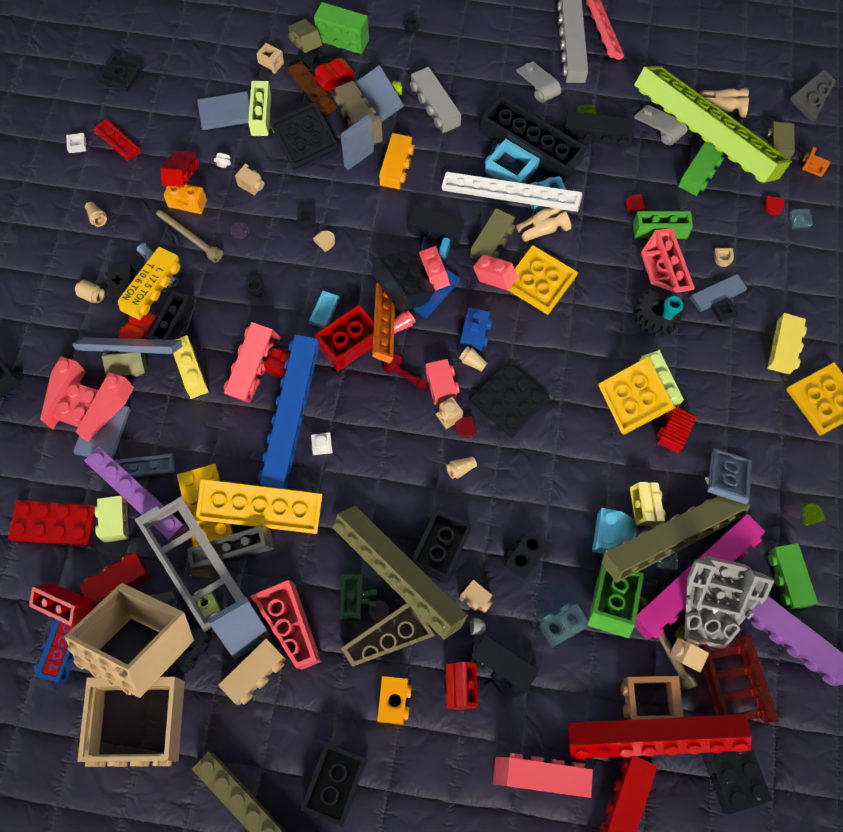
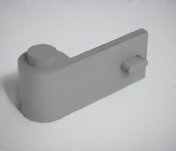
M533 61L517 69L518 74L535 86L534 95L537 101L543 103L561 94L559 82Z
M650 105L645 106L634 116L635 119L660 130L661 140L667 145H673L687 133L685 123L677 121L676 117Z

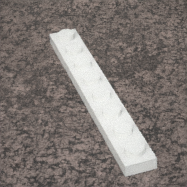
M446 172L442 184L443 191L576 212L579 210L582 199V192Z

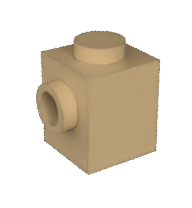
M677 638L669 657L701 672L709 653L699 648L700 643L690 638H687L686 641Z

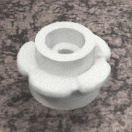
M217 153L216 158H214L217 166L226 168L227 165H231L229 155Z

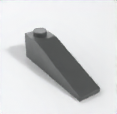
M262 525L210 542L222 562L275 549L271 529ZM200 545L187 549L191 569L212 565Z

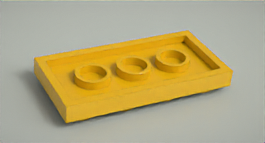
M216 464L177 474L182 498L195 519L201 479L220 481ZM196 520L209 542L234 534L231 524ZM193 536V546L200 545L195 536Z

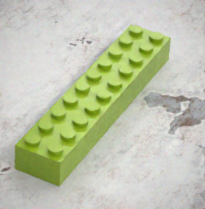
M662 66L644 67L634 84L639 88L638 91L641 94L651 97L653 103L663 106V110L675 115L677 121L687 124L688 128L692 132L699 133L704 141L714 144L716 150L726 153L728 159L738 162L742 165L741 168L744 171L754 174L755 179L759 182L765 183L780 179L792 162Z

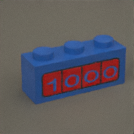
M53 619L50 626V635L43 644L41 659L35 665L34 677L66 685L75 658L67 649L69 645L64 636L75 626H69L57 619Z

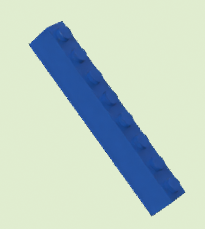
M295 335L294 340L290 341V358L286 359V375L282 377L280 384L282 392L281 395L277 396V413H274L272 417L273 430L268 434V451H265L263 455L264 468L260 470L258 476L261 486L287 489L320 346L317 338Z

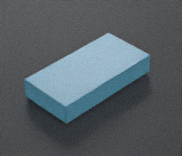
M322 291L309 319V324L323 329L328 326L340 296Z

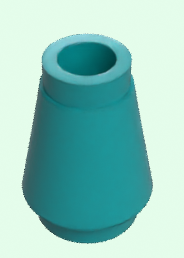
M671 296L665 300L663 311L665 319L671 320L682 311L683 302L679 297Z

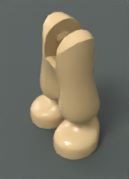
M732 88L719 91L704 90L700 92V95L722 111L732 112L734 109H738L739 116L746 117L749 104L748 88H741L740 90Z
M544 208L533 217L518 224L516 229L519 233H523L521 237L525 242L551 234L557 230L558 226L564 231H568L571 229V223L566 211L563 212V209Z

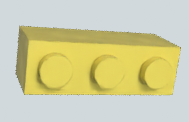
M783 313L779 318L767 369L788 375L794 369H798L800 365L799 353H801L804 346L802 337L805 336L807 327H805L806 319Z
M188 336L175 339L182 342V347L173 354L190 398L209 393Z

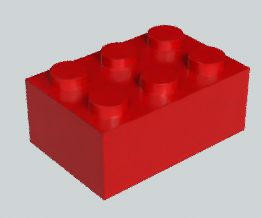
M358 305L314 335V338H317L320 343V351L337 372L373 348L374 321Z

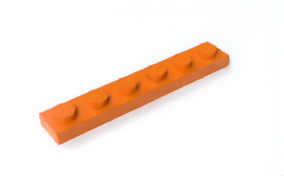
M377 282L372 357L390 363L393 359L395 305Z

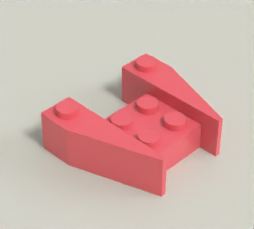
M60 356L50 375L40 420L53 430L58 421L78 427L76 433L88 442L126 404L134 387L125 377L110 372L99 390L81 385L80 382L86 371L77 361Z

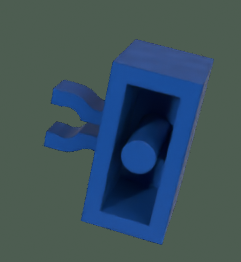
M468 307L460 348L473 347L476 352L482 353L483 346L487 347L489 338L486 335V331L490 330L492 325V319H489L490 312Z

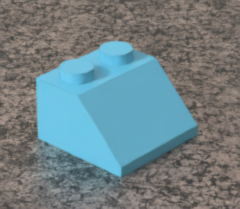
M601 508L597 514L592 552L604 554L609 548H616L625 540L634 539L637 528L635 519L621 511Z

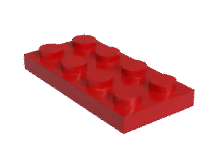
M16 500L8 539L21 542L90 546L96 518L95 506Z

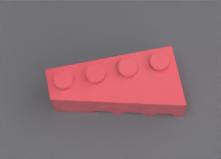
M287 580L250 596L296 668L303 670L322 662L293 582Z
M510 753V757H495L493 785L591 798L593 769H586L585 764L572 762V766L564 765L565 761L551 759V763H545L544 758L531 756V760H525L521 754Z

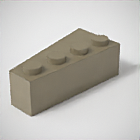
M351 81L334 88V101L337 106L341 107V113L344 118H347L349 127L366 115H369L372 118L373 143L376 144L383 141L382 119L380 116L375 115L374 108L369 107L368 100L363 98L362 92L355 83Z
M407 603L343 646L341 650L353 667L435 635L427 622Z

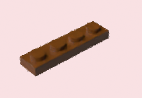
M302 61L287 68L289 75L311 103L316 102L323 117L337 110L336 104Z

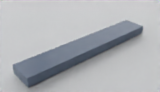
M84 337L73 343L74 350L173 354L182 347L181 340Z

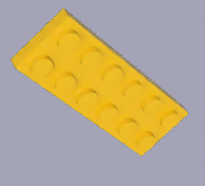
M201 479L195 520L254 527L262 525L271 529L317 534L322 493Z

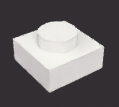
M84 133L66 135L69 153L86 151V136Z
M330 433L311 435L313 455L333 453Z

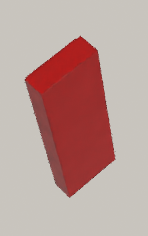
M105 119L93 128L95 133L127 162L141 152L139 147L109 120Z

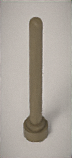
M162 210L157 211L158 217L204 250L211 261L216 263L222 258L223 251L218 247H210Z
M644 596L640 597L639 604L643 609L649 603ZM663 632L658 639L669 657L673 647L665 632ZM669 657L680 677L679 681L682 692L697 686L695 678L687 674L682 663Z

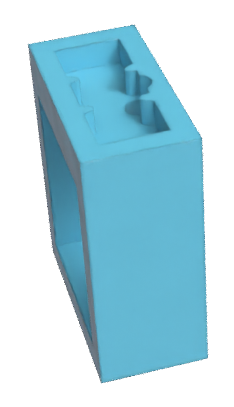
M505 139L496 146L494 153L486 158L485 172L498 180L526 184L538 170L540 159ZM504 152L526 164L518 176L496 163Z

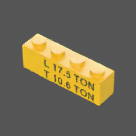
M158 247L119 298L120 311L138 320L143 315H146L152 303L160 297V292L163 288L169 285L171 277L178 273L180 269L178 255Z

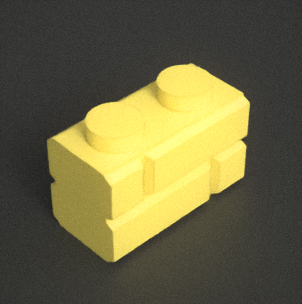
M639 482L631 486L630 493L636 526L654 527L661 522H665L666 512L662 506V492L659 489V484Z

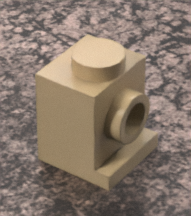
M267 43L257 52L258 63L272 70L274 74L284 64L282 51Z
M246 163L235 175L238 186L253 195L264 187V181L261 180L260 174L254 170L251 171Z
M451 397L439 404V412L436 413V416L445 429H448L462 418L463 411L454 398Z
M473 580L460 595V600L463 602L466 599L467 605L475 611L478 609L479 611L486 612L492 605L490 600L493 595Z

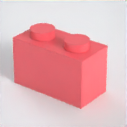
M436 246L419 252L429 282L435 288V291L449 286L450 282Z
M484 254L473 267L479 282L507 291L518 278L511 262Z
M448 359L425 364V372L434 405L441 404L451 397L456 400L457 393L460 391L458 383L453 380V376H455L453 365H449Z

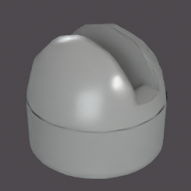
M472 618L470 621V634H483L486 630L485 622L479 618Z

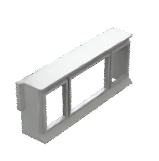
M182 496L161 509L156 506L135 519L204 632L211 628V625L206 621L195 603L196 601L223 584L226 585L236 602L244 598L242 592L188 509ZM179 511L190 530L161 548L149 528ZM195 536L219 574L220 579L191 596L165 553Z

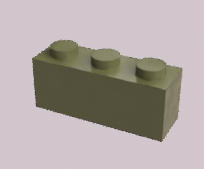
M496 208L473 244L470 258L478 261L483 254L498 258L499 249L504 248L507 236L509 234L512 235L516 227L514 225L515 217Z

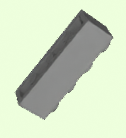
M427 67L411 74L410 87L418 95L420 103L426 107L428 115L434 119L436 127L440 128L442 133L461 126V113L431 69Z

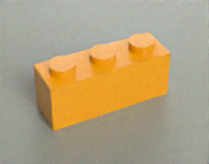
M392 133L379 174L381 186L400 189L401 184L405 183V170L410 167L411 159L409 157L413 155L415 145L412 144V137Z

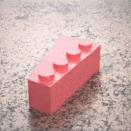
M251 322L250 327H247L244 343L238 349L237 361L231 367L230 379H227L224 385V393L247 403L251 402L260 383L258 377L265 373L264 363L273 352L274 343H279L281 339L273 329Z

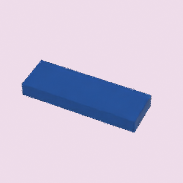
M448 269L445 270L450 285L436 290L430 301L425 305L413 308V310L426 319L460 282V278Z

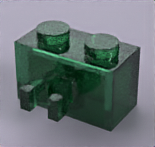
M342 574L339 609L341 620L361 621L362 604H367L370 607L377 606L376 601L363 599V597L377 595V590L375 589L368 590L367 592L363 591V575Z

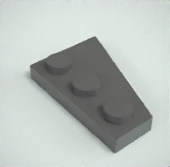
M823 70L789 100L813 123L817 119L818 113L822 109L824 101L836 80Z

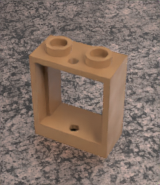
M679 676L627 677L621 683V692L625 696L626 704L623 705V714L627 720L683 717ZM666 683L669 715L637 716L634 684Z

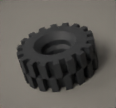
M655 287L653 291L648 289L646 293L644 292L641 295L634 309V320L637 319V326L641 325L640 330L644 331L646 329L648 335L654 333V336L657 337L660 333L662 336H665L667 333L673 332L683 316L684 308L671 320L658 316L652 311V308L655 306L664 309L665 300L673 296V291L668 293L665 292L666 289L664 288L659 291V288Z

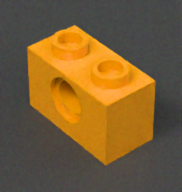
M187 184L184 187L167 186L163 195L168 207L202 214L207 201L203 188Z
M382 676L378 722L403 725L404 720H408L409 707L405 705L406 698L411 697L412 685H408V679ZM393 695H398L401 698V703L397 707H392L389 704V699Z

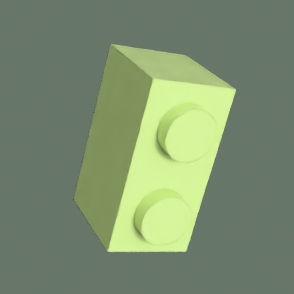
M122 496L97 499V506H95V515L98 518V525L95 528L97 537L103 542L129 539L127 501Z

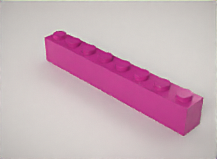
M747 514L699 558L704 559L705 556H711L732 562L737 558L741 560L749 553L746 549L750 546L754 548L762 541L760 536L765 531ZM694 563L637 614L635 627L647 640L651 637L658 638L665 631L663 627L667 623L672 625L679 618L677 614L681 610L686 611L687 578Z

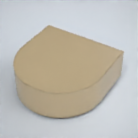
M322 231L313 238L314 242L325 252L335 244V236L330 231Z
M715 248L713 251L714 260L719 266L727 267L732 263L734 259L733 248Z

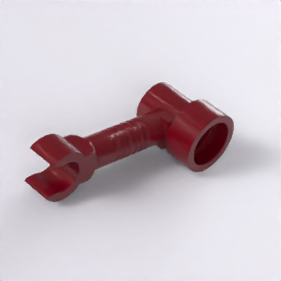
M393 352L392 361L390 363L386 362L382 369L390 375L394 371L424 391L427 387V382L400 367L403 359Z

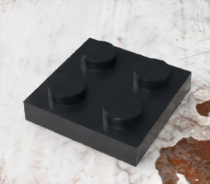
M112 53L98 75L97 80L99 83L129 92L144 67L140 62Z

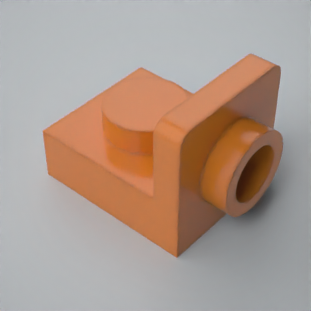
M813 147L811 152H806L802 162H805L802 170L822 177L831 161L814 155L817 148Z

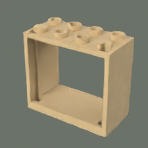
M123 583L116 587L64 636L69 645L67 649L73 654L75 658L74 663L78 668L82 670L85 668L96 678L102 677L111 686L116 685L126 694H133L139 698L194 641L183 611ZM130 619H133L159 632V634L127 665L102 652L100 649Z
M159 677L148 689L169 690L164 754L99 755L106 691L122 689L116 685L111 686L104 678H87L77 762H85V767H106V762H108L107 766L128 767V762H130V766L136 767L150 766V762H153L152 766H172V762H179L185 681L177 677Z

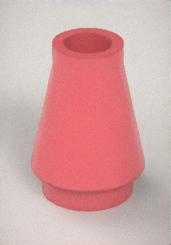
M409 310L402 311L394 319V334L413 326V323L416 322Z

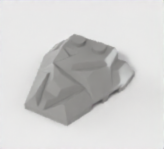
M705 556L704 559H696L687 578L685 640L690 638L703 645L725 649L741 630L739 625L746 617L750 619L754 615L751 611L758 603L763 604L774 580L761 572L753 571L745 564L711 556Z

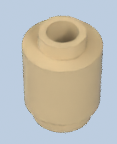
M82 280L76 284L75 291L78 297L92 303H100L103 300L105 291L100 286L87 280Z

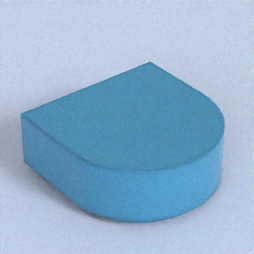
M445 237L439 250L441 259L447 258L450 249V239Z

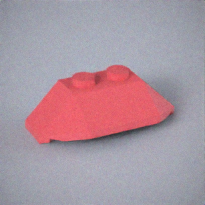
M673 228L655 230L641 252L651 284L676 293L694 290V284Z

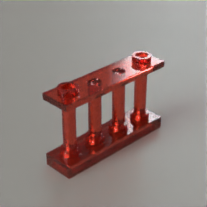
M752 634L738 638L737 645L710 651L708 644L699 646V648L709 653L703 668L717 711L716 716L729 715L725 702L753 696L756 698L757 709L731 715L746 714L747 720L760 718L763 724L779 721ZM738 653L742 655L744 660L743 666L715 671L712 659ZM741 675L749 676L751 683L749 688L722 693L718 680Z

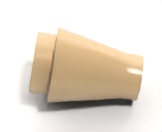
M94 202L86 203L85 209L87 210L90 223L97 227L103 226L107 221L106 213L96 206Z
M467 346L459 357L462 363L480 372L487 365V362L473 347Z
M471 456L469 458L452 460L447 464L446 468L452 479H459L471 469L477 467L475 458Z

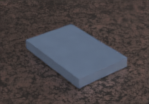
M380 65L355 82V85L362 92L363 98L368 100L369 107L374 108L375 115L380 116L382 122L404 107L403 102Z
M247 92L197 100L202 130L248 123L250 104Z
M366 115L341 133L344 167L347 170L374 152L372 118L369 115Z
M123 406L88 442L79 435L73 453L88 457L99 446L114 459L131 409Z
M714 448L711 453L708 492L748 504L750 500L752 460Z
M247 597L208 618L209 624L234 660L259 646L265 639H271L270 633Z

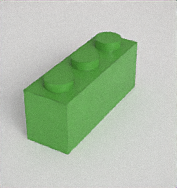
M705 142L683 175L678 187L695 196L698 195L700 190L704 191L709 183L707 179H712L716 172L714 168L716 166L719 167L724 160V157H722L723 152L714 148L715 145L711 142Z
M637 211L633 222L635 239H650L655 230L673 228L676 239H687L693 227L691 211Z
M799 544L775 547L768 552V561L773 566L774 580L780 588L781 602L786 607V610H796L818 604Z

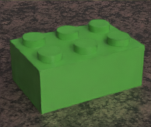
M321 2L314 15L315 28L318 29L321 42L362 54L369 41L368 16Z
M602 565L597 578L587 626L629 638L636 623L644 574L637 572L616 583Z

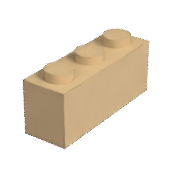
M265 639L218 686L236 705L241 703L244 705L253 697L251 693L257 687L261 689L269 681L267 677L272 672L277 673L284 666L283 662L286 659Z

